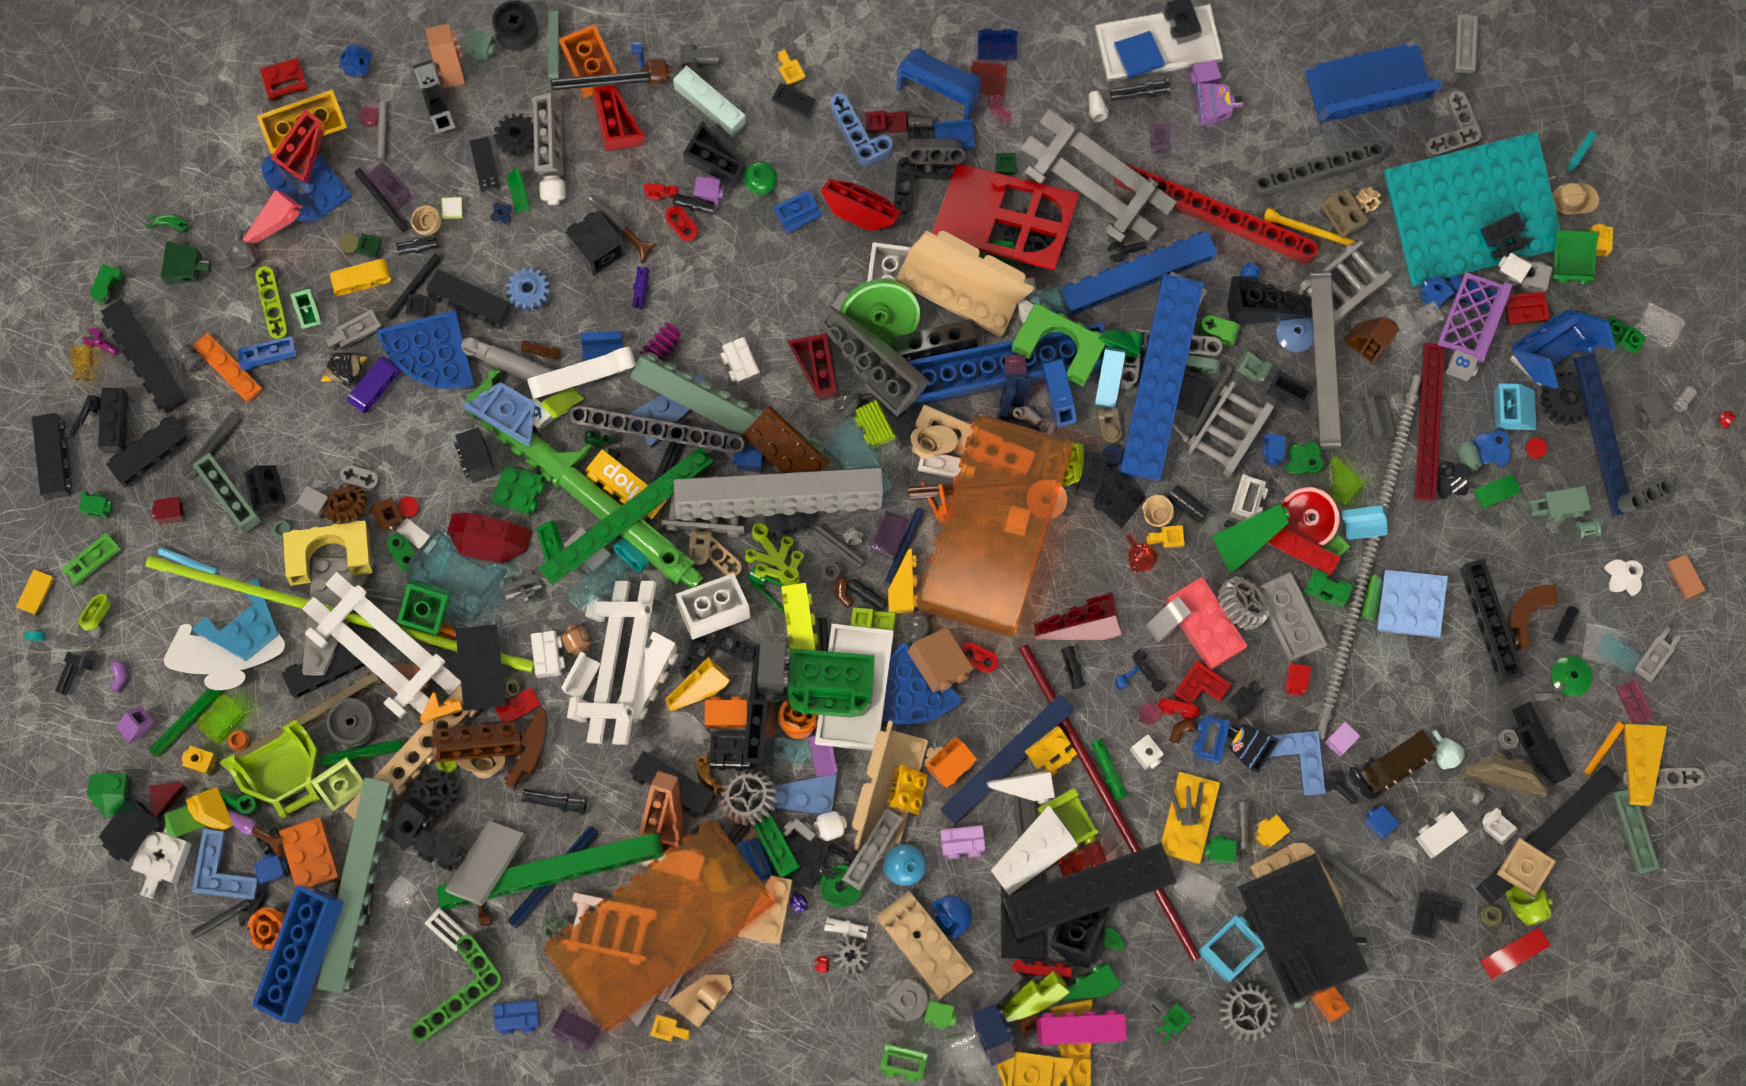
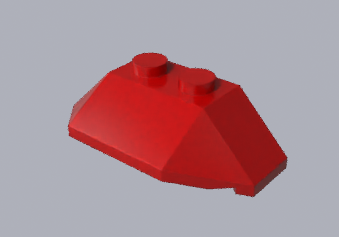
M829 178L821 189V193L835 216L868 231L893 225L901 213L889 199L852 182L835 181Z

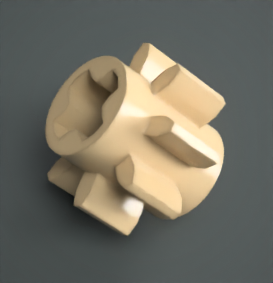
M1370 186L1368 189H1361L1358 196H1355L1359 201L1357 202L1358 206L1365 213L1375 211L1379 204H1381V201L1378 199L1381 196L1377 190L1374 191Z

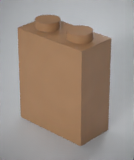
M947 627L914 642L908 650L910 657L933 693L938 690L945 691L955 682L960 684L966 681L973 669Z

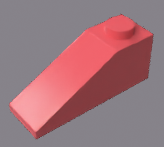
M275 190L243 240L256 244L292 223L298 217L302 206L285 192Z

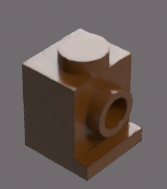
M392 497L373 505L369 510L376 519L381 531L385 529L388 532L395 530L399 527L398 523L403 519ZM383 515H387L389 521H386Z

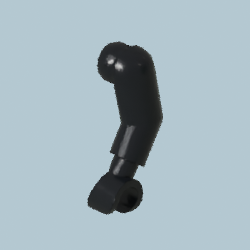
M1138 649L1133 654L1132 660L1146 679L1152 682V689L1160 692L1165 688L1166 683L1156 678L1154 671L1144 661L1147 658V654L1142 649Z

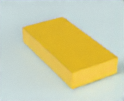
M33 569L16 607L37 616L54 577Z

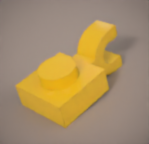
M785 49L778 52V59L782 65L779 67V72L786 85L791 86L805 79V74L797 59L791 61Z
M1165 526L1161 528V533H1149V536L1146 537L1147 545L1162 543L1163 548L1184 547L1183 526Z
M656 1015L651 1036L672 1042L673 1036L689 1040L691 1032L678 1028L677 1020Z

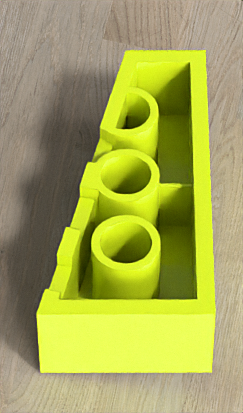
M806 583L781 586L790 654L791 649L815 650V646L819 644L817 633H813L812 626L816 625L814 613H810L809 606L813 605L812 595L807 593Z

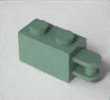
M1585 486L1545 492L1540 497L1541 499L1528 502L1532 509L1531 517L1545 515L1546 521L1553 520V522H1560L1565 520L1566 517L1571 516L1573 519L1585 517V514L1591 509Z

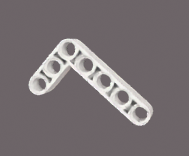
M628 346L601 357L529 378L527 381L532 397L536 399L626 371L637 365L631 347Z

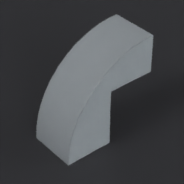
M1177 597L1147 624L1146 628L1156 641L1160 643L1175 631L1176 626L1191 615V611Z

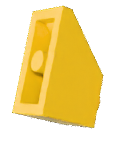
M217 787L186 800L188 810L194 820L216 831H223L234 826Z

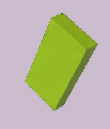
M572 387L559 391L543 400L541 405L556 419L570 411L574 406L582 404L584 398Z

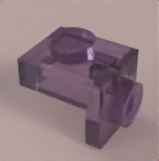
M1150 123V148L1155 149V152H1166L1167 149H1171L1170 123Z

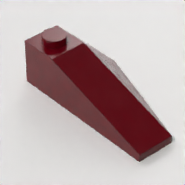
M1113 592L1092 597L1086 600L1087 604L1079 608L1073 606L1064 615L1056 614L1034 624L1036 639L1105 640L1122 635Z

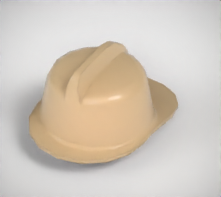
M1570 183L1561 185L1552 194L1555 208L1562 214L1590 213L1599 204L1597 191L1588 184Z
M940 425L916 428L910 436L913 445L912 452L924 459H930L938 454L951 452L958 443L955 432L949 427Z
M505 756L456 760L461 768L472 771L475 776L484 779L492 777L503 768Z

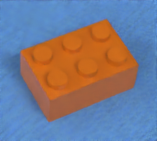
M595 24L559 38L561 50L574 77L617 73ZM594 87L579 88L584 99L592 96Z
M318 817L279 831L280 836L283 837L282 844L295 887L297 885H304L318 889L342 879L323 819Z

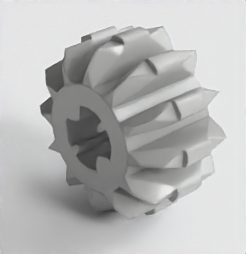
M847 938L845 939V947L840 942L837 944L841 951L834 950L833 954L840 957L834 958L833 962H841L837 967L838 970H841L844 966L846 967L844 974L847 975L849 968H852L853 975H856L857 970L855 967L863 971L864 967L860 962L868 963V959L861 956H866L869 952L868 950L860 951L865 946L864 943L856 947L857 939H854L853 944L850 945ZM850 951L855 952L854 956L857 955V958L848 962L845 954H849Z

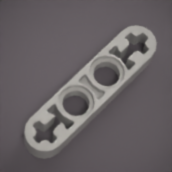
M1661 768L1658 771L1655 789L1695 788L1703 783L1704 774L1698 768ZM1626 771L1621 776V784L1628 789ZM1669 773L1677 775L1678 782L1676 784L1668 781ZM1692 773H1694V776H1698V780L1695 783L1692 779L1683 781L1684 777H1688Z

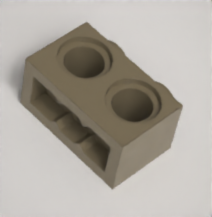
M1348 189L1329 196L1321 205L1341 238L1360 231L1368 222L1365 214Z

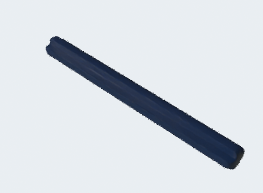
M589 826L565 854L585 850L598 835L597 830ZM555 884L535 888L508 919V923L512 927L517 928Z

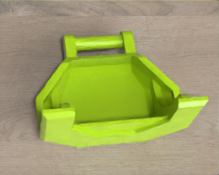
M297 720L282 726L285 732L259 749L239 757L232 754L220 762L222 766L230 771L241 792L274 805L282 820L288 818L289 814L308 803L320 800L316 789L311 783L315 775L318 750L306 729ZM307 789L309 794L283 807L281 802Z

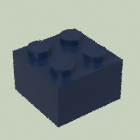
M994 1003L971 1013L975 1031L991 1067L1015 1057L1014 1049L1017 1048L1014 1042L1015 1038L1010 1027H1007L1002 1009L998 1010Z

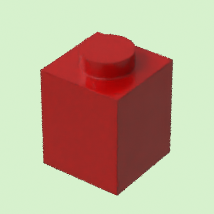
M1290 663L1287 667L1283 691H1288V694L1292 696L1304 695L1308 688L1311 667Z

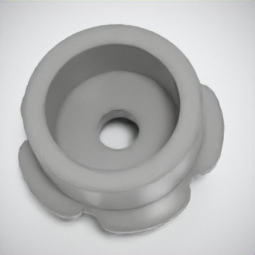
M857 528L848 529L843 534L845 543L850 546L860 544L863 533L859 532Z
M1505 729L1498 737L1504 749H1514L1518 745L1519 739L1515 731L1511 729Z
M1475 784L1467 787L1466 800L1468 803L1478 805L1484 798V791L1479 785Z

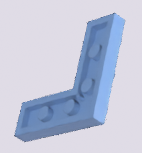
M1318 731L1272 735L1280 740L1269 757L1299 754L1304 796L1325 794Z
M203 829L192 892L256 900L259 886L258 878L219 874L226 832Z

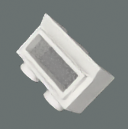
M1245 474L1240 478V485L1234 498L1233 508L1229 514V517L1243 520L1262 511V507L1259 504L1261 499L1265 500L1268 488H1265V481L1249 477Z

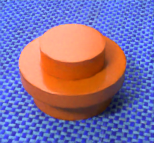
M241 730L231 733L228 739L229 746L235 751L245 750L250 743L248 734Z

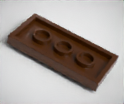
M770 405L742 434L782 473L819 472L830 462Z

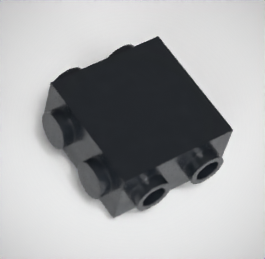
M423 829L420 834L417 833L413 841L414 850L418 852L417 856L420 859L429 863L435 860L437 865L448 871H452L453 868L457 870L466 857L467 851L461 845Z

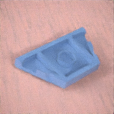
M500 382L493 386L491 390L479 394V397L463 403V409L530 447L536 408L534 401Z

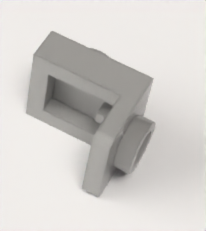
M795 819L794 822L790 820L782 829L785 839L794 830L809 842L816 838V835L813 833L815 829L807 822L802 824L798 819Z

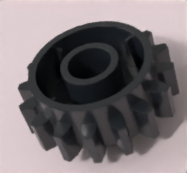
M512 113L511 118L505 115L504 122L498 121L500 127L494 128L497 133L494 134L497 147H502V152H509L511 157L513 154H517L518 157L523 153L527 155L529 149H534V122H531L529 116L524 119L523 113H520L519 117ZM520 133V136L512 137L513 134Z

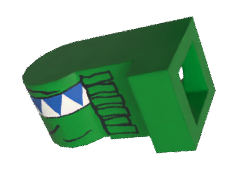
M102 264L91 287V297L97 304L107 305L112 299L111 293L116 283H123L126 276L121 270Z

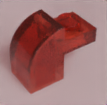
M1100 841L1081 850L1064 855L1057 860L1063 877L1102 864L1107 859Z

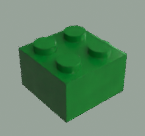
M413 579L407 584L397 623L431 634H439L444 627L453 591Z

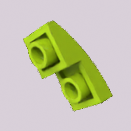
M1077 443L1063 450L1065 465L1060 467L1062 487H1067L1080 481L1084 466L1083 444Z

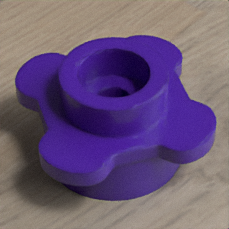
M797 892L793 893L792 898L789 899L793 909L797 913L807 911L808 901Z

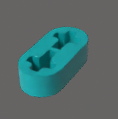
M622 538L614 544L613 548L616 554L634 571L641 573L649 566L647 558L628 540Z

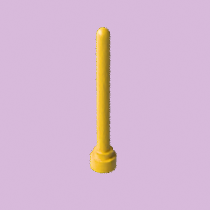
M1269 207L1266 209L1263 220L1273 224L1276 222L1345 246H1349L1351 243L1356 244V241L1353 239L1341 238L1338 234L1278 215L1275 209Z

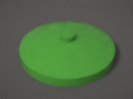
M890 279L871 280L857 286L846 296L840 307L842 313L868 329L892 349L894 348L892 337L915 332L920 320V307L915 294L906 285Z

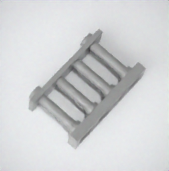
M1361 240L1357 244L1351 243L1344 250L1345 253L1322 270L1333 272L1337 268L1357 290V294L1353 298L1347 297L1332 280V292L1342 302V306L1339 309L1333 308L1334 326L1389 283L1392 278L1388 270L1383 274L1377 273L1360 254L1359 250L1363 245ZM1351 256L1372 278V282L1368 286L1362 285L1344 264ZM1307 278L1299 285V295L1307 292L1311 296V280Z
M1233 381L1229 387L1224 386L1219 395L1222 398L1198 436L1194 434L1188 443L1191 446L1188 453L1192 455L1195 448L1205 452L1223 463L1225 467L1223 474L1229 478L1274 408L1269 403L1264 408L1261 406L1257 407L1232 392L1236 384ZM1228 398L1253 413L1257 419L1254 424H1248L1221 407ZM1216 415L1242 429L1244 434H1246L1244 440H1236L1213 426L1211 423ZM1206 431L1234 447L1233 450L1236 451L1234 456L1227 457L1202 442L1201 439Z
M674 495L671 496L669 521L662 520V528L670 533H677L678 530L691 531V529H698V532H706L708 530L712 531V533L727 534L729 537H740V535L745 534L744 526H738L739 516L732 517L730 525L718 524L719 517L710 519V524L698 523V518H692L689 522L677 521Z

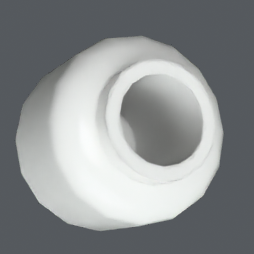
M545 176L544 180L539 183L540 198L543 201H547L548 205H559V201L566 198L565 181L560 179V176Z
M836 811L819 815L816 822H814L817 837L822 838L824 841L842 837L844 828L847 827L844 816H840Z

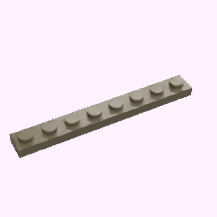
M374 672L366 673L360 678V681L355 684L346 685L343 687L342 692L326 697L322 704L308 708L305 714L300 717H293L287 723L297 720L305 729H308L326 718L331 707L338 701L347 698L358 699L383 683ZM280 727L275 728L269 732L267 737L253 741L250 747L245 750H238L234 754L238 757L249 754L277 739L285 731Z

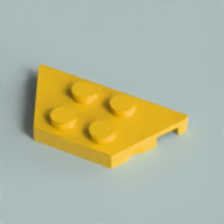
M1014 1052L1015 1057L997 1064V1069L1002 1078L1003 1086H1060L1074 1065L1075 1060Z

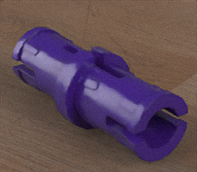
M637 267L636 281L633 284V308L638 309V306H640V309L645 308L646 292L649 289L647 285L649 268L643 267V270H641L642 267Z

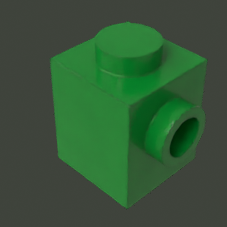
M1214 836V839H1210L1208 844H1205L1204 856H1207V862L1234 864L1237 841L1227 840L1225 836Z

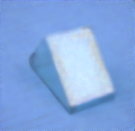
M1059 285L1037 290L1025 297V300L1032 305L1034 303L1038 305L1043 304L1056 314L1061 313L1065 316L1068 314Z

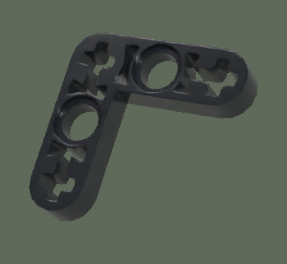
M908 157L901 158L897 163L894 205L901 211L900 214H907L911 210L914 178L949 180L952 178L954 165L926 164L931 167V171L923 173L920 167L925 164H917V172H914L915 164L910 162ZM904 164H908V167H910L907 171L903 169ZM934 165L937 166V174H934ZM944 167H947L949 170L947 174H943L942 170ZM904 181L908 182L910 188L901 190L899 184ZM901 196H905L906 205L904 208H901L899 205L901 204Z
M722 629L712 632L714 637H709L706 641L709 647L704 643L698 642L699 640L703 642L706 637L705 635L698 637L694 640L680 666L681 676L684 679L689 676L686 675L684 670L685 667L689 668L692 664L689 658L700 663L699 665L694 664V671L708 658L712 648L743 663L753 660L754 648L751 644ZM725 638L733 641V646L729 649L721 646V642ZM737 643H740L738 647L742 650L749 648L751 655H746L743 658L740 651L736 650L735 654L732 652L736 649ZM697 647H702L705 650V654L701 658L693 655V651Z

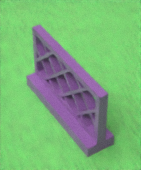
M1465 272L1438 345L1454 351H1462L1479 358L1478 361L1484 363L1513 285L1506 282L1503 285ZM1467 280L1476 282L1479 288L1468 291L1466 287ZM1489 287L1498 289L1497 294L1490 298L1487 297L1484 289ZM1481 291L1485 300L1475 304L1471 295ZM1468 297L1472 305L1462 309L1459 300ZM1487 303L1490 312L1481 316L1477 307ZM1474 309L1478 317L1468 321L1464 313ZM1461 314L1465 323L1455 327L1452 318ZM1480 321L1483 330L1474 333L1470 325ZM1467 326L1471 335L1461 339L1457 330ZM1452 332L1455 333L1458 341L1453 343L1444 341L1445 336ZM1474 339L1477 345L1475 351L1467 349L1463 342Z

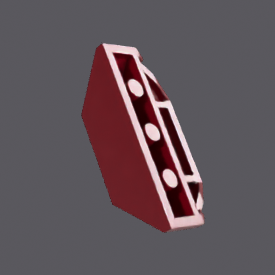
M452 513L447 530L448 536L461 556L497 564H503L526 552L532 533L531 530L512 522L473 513Z

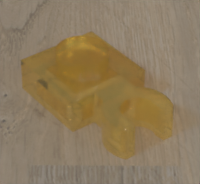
M70 346V366L76 367V370L73 372V380L80 381V375L83 373V380L90 381L91 375L87 367L93 366V346Z

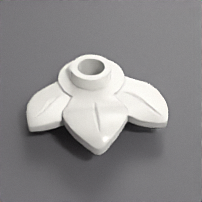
M1618 559L1609 562L1604 569L1612 575L1609 581L1610 591L1621 592L1626 589L1631 596H1634L1641 590L1642 583L1640 578L1643 575V567L1638 561L1630 560L1624 562ZM1629 568H1633L1635 574H1631Z

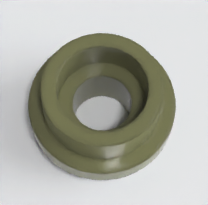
M513 678L503 679L505 698L516 696L520 690L519 683Z
M1488 905L1481 911V919L1487 926H1496L1502 921V912L1495 905ZM1489 912L1494 914L1493 920L1488 918Z

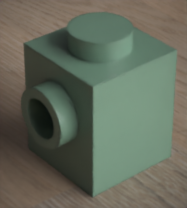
M470 28L463 45L466 54L471 55L477 60H489L490 55H493L496 49L493 35Z

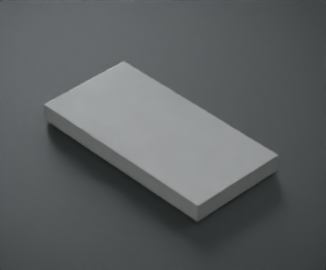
M1292 572L1257 587L1258 589L1260 588L1262 594H1265L1264 598L1268 601L1267 606H1269L1270 610L1268 611L1269 616L1267 618L1289 663L1327 647L1328 644Z
M488 821L446 886V892L482 906L524 841V833Z

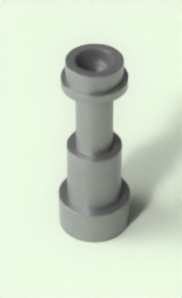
M1237 802L1235 803V812H1237L1240 842L1236 843L1238 850H1250L1251 843L1248 842V827L1250 826L1252 803Z

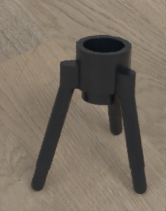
M87 395L83 408L70 432V436L75 434L79 425L83 426L88 414L96 416L99 413L100 420V397Z

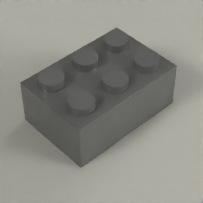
M760 642L757 679L759 694L784 695V690H788L790 649L786 648V642Z

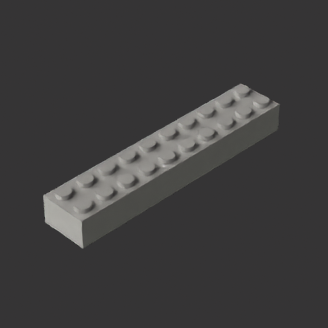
M881 468L673 480L676 519L689 521L692 518L709 520L713 517H752L761 514L773 516L779 513L793 515L796 512L813 514L816 511L832 513L837 510L851 512L857 509L876 510L882 508L883 486Z

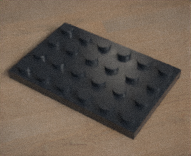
M1316 853L1238 886L1290 1006L1298 1003V1000L1280 966L1282 958L1302 950L1321 988L1317 994L1370 972Z

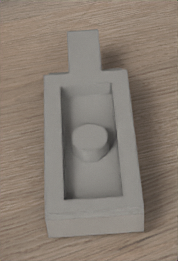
M369 310L337 327V330L333 332L334 336L327 339L326 343L330 350L340 346L343 349L375 333L376 330L382 329V325L373 310Z

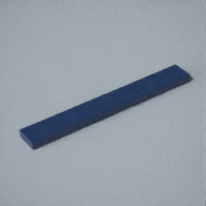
M1061 694L1057 696L962 787L940 811L955 825L992 790V788L987 786L986 781L1003 779L1027 756L1025 751L1063 722L1075 708Z

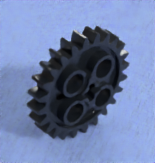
M1039 205L1035 217L1062 222V216L1056 218V210L1049 213L1050 207H1047L1044 211L1042 210V205ZM1024 206L1023 214H1027L1028 209ZM1006 225L1008 229L1004 231V235H1006L1004 241H1012L1015 249L1022 228ZM1069 230L1067 232L1062 250L1067 249V245L1065 243H1068L1069 237H1067L1069 234ZM1030 231L1023 252H1037L1034 250L1035 247L1045 249L1048 247L1047 245L1053 243L1056 237H1049L1046 234Z

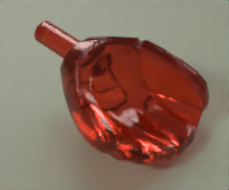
M1127 534L1126 538L1132 545L1127 556L1130 569L1137 573L1152 568L1157 561V553L1151 547L1141 542L1136 544L1131 534Z

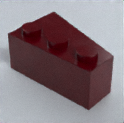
M827 333L787 341L819 400L823 401L840 397L831 340Z

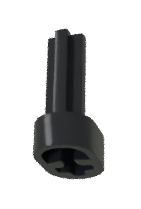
M68 651L64 658L66 664L55 692L66 696L78 667L91 671L95 662Z

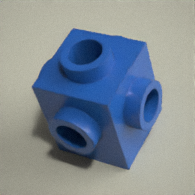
M358 44L346 46L345 51L340 56L341 61L338 67L344 70V73L350 77L362 76L368 71L369 62L373 54Z
M1436 275L1433 279L1429 277L1423 282L1419 295L1426 305H1430L1436 311L1450 299L1454 291L1449 287L1445 279Z

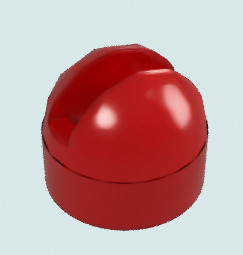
M818 956L814 960V962H818V966H814V969L820 973H828L829 956Z

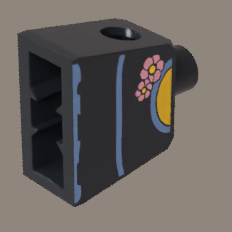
M1245 723L1242 724L1240 729L1232 725L1227 733V736L1232 739L1229 744L1230 751L1248 769L1257 773L1260 772L1280 740Z

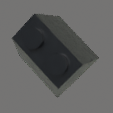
M599 210L595 213L587 214L584 220L578 224L570 225L567 231H565L567 240L593 276L626 255L623 239Z

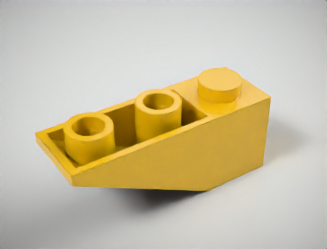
M908 549L888 589V610L890 613L913 614L914 608L918 607L917 595H913V587H917V575H913L912 567H916V555H912V549Z

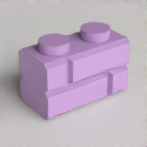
M982 825L940 830L942 856L947 857L948 860L960 859V855L968 854L969 858L980 857L981 853L985 852Z

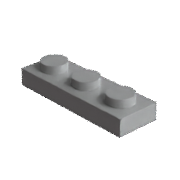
M1458 14L1456 17L1454 72H1475L1477 16Z

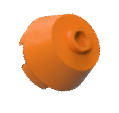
M787 701L782 704L778 712L780 726L789 737L794 739L808 737L818 724L819 715L794 711Z
M269 907L259 909L248 921L247 928L250 927V934L252 936L250 941L260 949L273 950L286 914Z

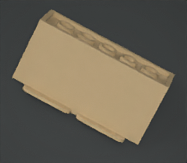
M926 230L910 247L895 281L906 285L911 291L966 320L971 319L972 323L999 337L1003 336L1016 305L1034 288L1024 282L1025 274L990 255L985 256L984 259L978 257L980 252L977 248L945 231H940L936 236Z
M888 721L886 732L880 731L876 736L867 769V775L873 779L871 784L866 783L862 787L852 827L858 830L855 840V851L859 852L885 807L904 818L880 858L885 859V855L891 847L900 844L909 813L898 807H888L889 792H894L890 790V787L896 788V785L891 784V781H894L892 780L893 770L896 769L897 765L901 766L903 764L920 771L928 743L926 739L893 731V721Z

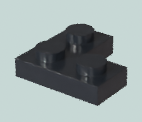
M1419 893L1411 935L1432 940L1437 920L1457 925L1462 903Z

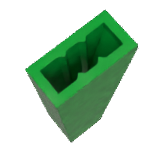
M1277 503L1212 534L1230 573L1240 567L1289 523L1287 518L1290 515L1285 505L1281 507Z

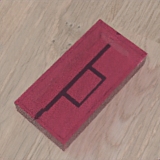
M1636 679L1615 688L1632 724H1639L1654 717Z

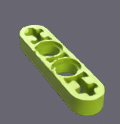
M262 266L256 271L255 276L268 332L273 340L288 337L289 331L275 274L270 267ZM265 272L269 275L267 279L270 285H266L262 278ZM268 290L275 291V296L272 299L264 297ZM271 309H279L280 313L277 317L271 318L269 316ZM274 323H278L280 329L284 330L281 331V335L277 336V334L275 333L277 332V329Z

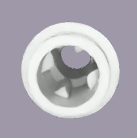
M1093 91L1088 95L1089 116L1094 122H1101L1108 117L1109 111L1100 92Z

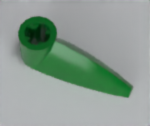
M1110 330L1099 336V340L1109 347L1125 350V356H1141L1143 335L1140 333Z
M219 790L226 808L250 817L258 813L260 808L259 802L252 796ZM250 802L252 804V807L247 808L246 810L244 805L245 803L248 804Z

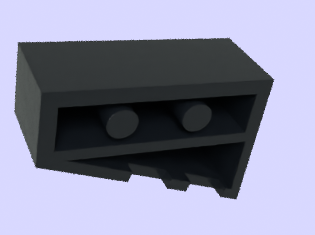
M702 121L683 152L684 162L737 189L746 171L745 163Z

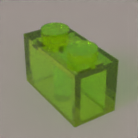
M225 694L222 697H218L212 703L213 707L208 712H204L198 718V723L195 725L217 745L247 715Z

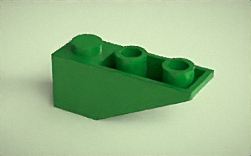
M1100 963L1090 970L1092 974L1086 978L1082 974L1072 981L1074 985L1068 988L1069 993L1059 1001L1102 999L1120 988L1121 985L1109 965L1102 966Z

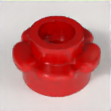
M1725 410L1718 418V421H1720L1719 426L1722 425L1726 429L1737 417L1732 413L1733 410H1730V412Z

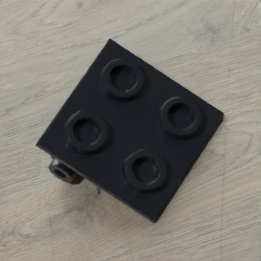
M1117 471L1094 500L1093 507L1097 511L1102 510L1122 529L1146 497Z

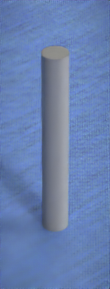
M386 102L379 103L378 160L381 161L386 160Z

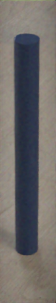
M916 508L885 579V582L890 585L904 559L924 513V510Z

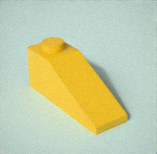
M708 657L665 698L668 709L674 711L715 695L720 690H723L730 680L726 671Z

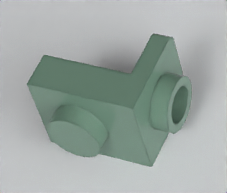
M1248 351L1244 352L1236 370L1253 382L1264 381L1270 374L1272 363L1262 362Z

